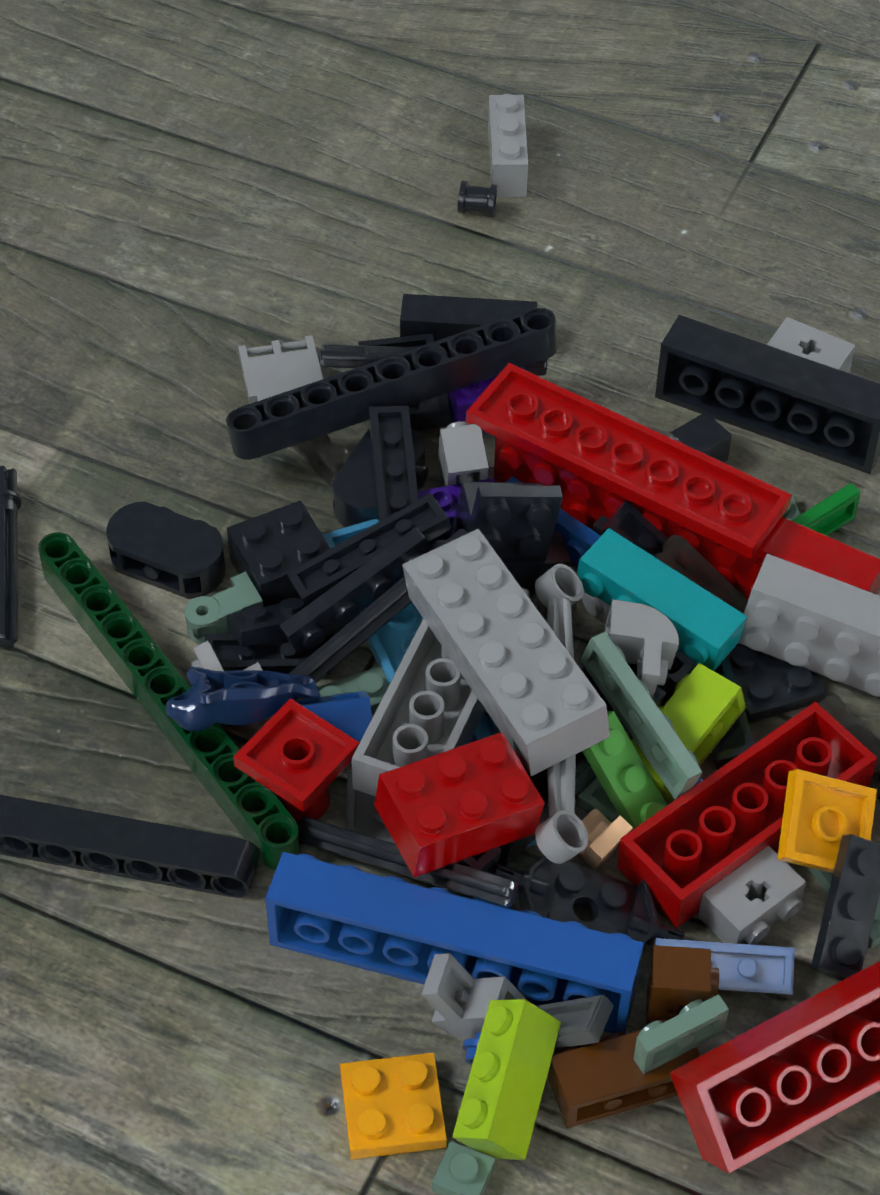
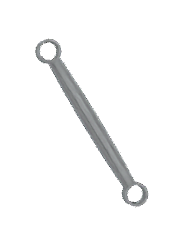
M556 564L536 580L535 591L541 603L548 609L547 624L574 659L571 606L583 597L584 588L574 570L567 565ZM576 754L547 768L549 818L541 822L535 831V838L540 851L547 859L557 864L570 860L585 850L588 845L587 830L583 822L574 814ZM558 831H559L560 834L563 836L565 842L563 841V839H562L561 836L559 835Z

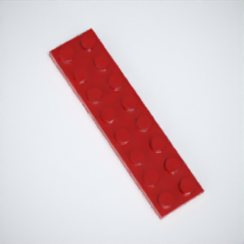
M511 363L506 365L466 411V423L476 424L481 430L750 559L790 506L792 494Z

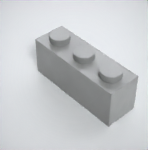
M489 95L488 138L491 185L498 186L497 197H527L528 153L524 95Z

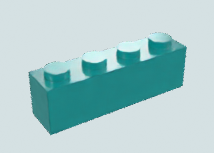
M610 528L579 559L577 575L583 584L586 594L599 598L609 606H611L612 600L644 604L660 611L672 622L678 633V650L697 664L700 663L714 671L741 640L747 620L746 615Z

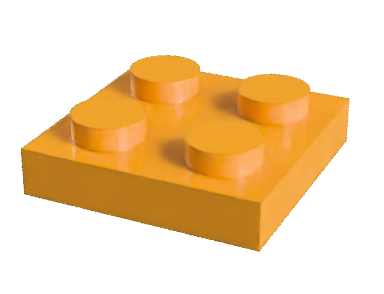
M799 769L789 771L777 860L833 873L842 835L852 834L871 841L877 789Z
M434 1052L340 1063L351 1160L447 1148Z

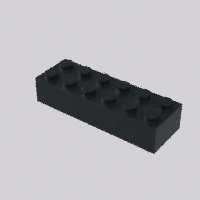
M678 315L662 341L655 398L700 414L707 412L716 420L868 474L871 473L880 456L879 383L682 315Z

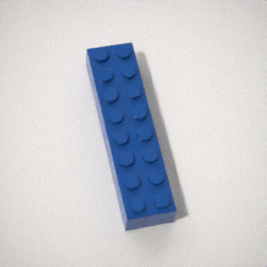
M286 852L282 853L265 897L270 945L425 985L434 955L450 953L474 979L505 976L535 1006L606 995L614 1007L603 1031L612 1034L617 1032L626 1033L638 987L643 942L633 940L628 935L622 933L608 934L588 929L578 922L568 921L564 923L544 918L530 910L516 911L481 899L473 900L453 895L451 892L439 887L429 889L409 884L395 876L382 877L366 873L352 865L338 866L322 862L308 854L294 855Z

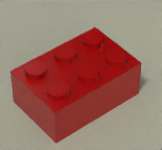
M503 732L379 774L374 802L375 808L414 878L535 834L545 804Z

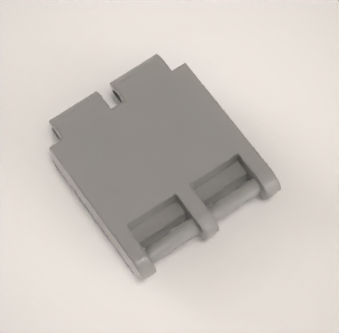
M312 335L304 336L305 340L281 344L279 340L271 341V345L247 349L245 345L238 346L239 360L249 404L323 379ZM306 348V349H303V350H296V351H290V352H283V353H282V351H285V350ZM265 353H273V354H269V355H262V356H256V357H249V358H248V356H251V355H258V354H265Z

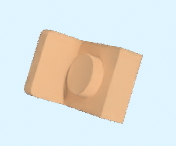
M593 809L582 820L588 833V845L579 855L596 870L619 848L620 838L628 834L633 827L621 816L611 823L599 810Z

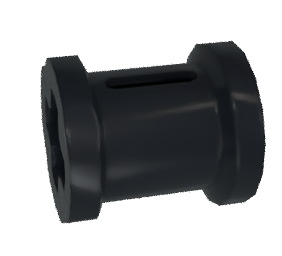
M462 180L458 197V213H464L465 210L486 212L488 217H493L498 186L494 184L490 188L472 186L468 184V181Z

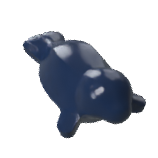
M190 667L187 671V678L192 687L185 693L170 698L167 701L166 714L183 729L196 732L207 729L214 723L245 725L260 722L275 714L290 698L292 700L295 698L317 699L321 695L311 676L261 670L213 671L201 667Z

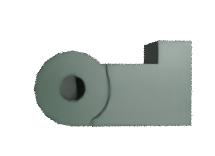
M246 572L231 577V588L216 593L211 597L200 596L188 602L185 606L184 615L188 635L193 642L197 644L204 643L205 634L230 633L227 630V615L241 612L243 608L249 606L264 607L262 598Z

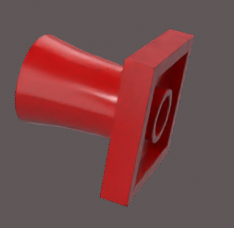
M290 698L233 756L234 766L273 791L295 819L296 823H300L304 817L317 820L325 814L330 805L331 796L328 786L350 764L360 742Z

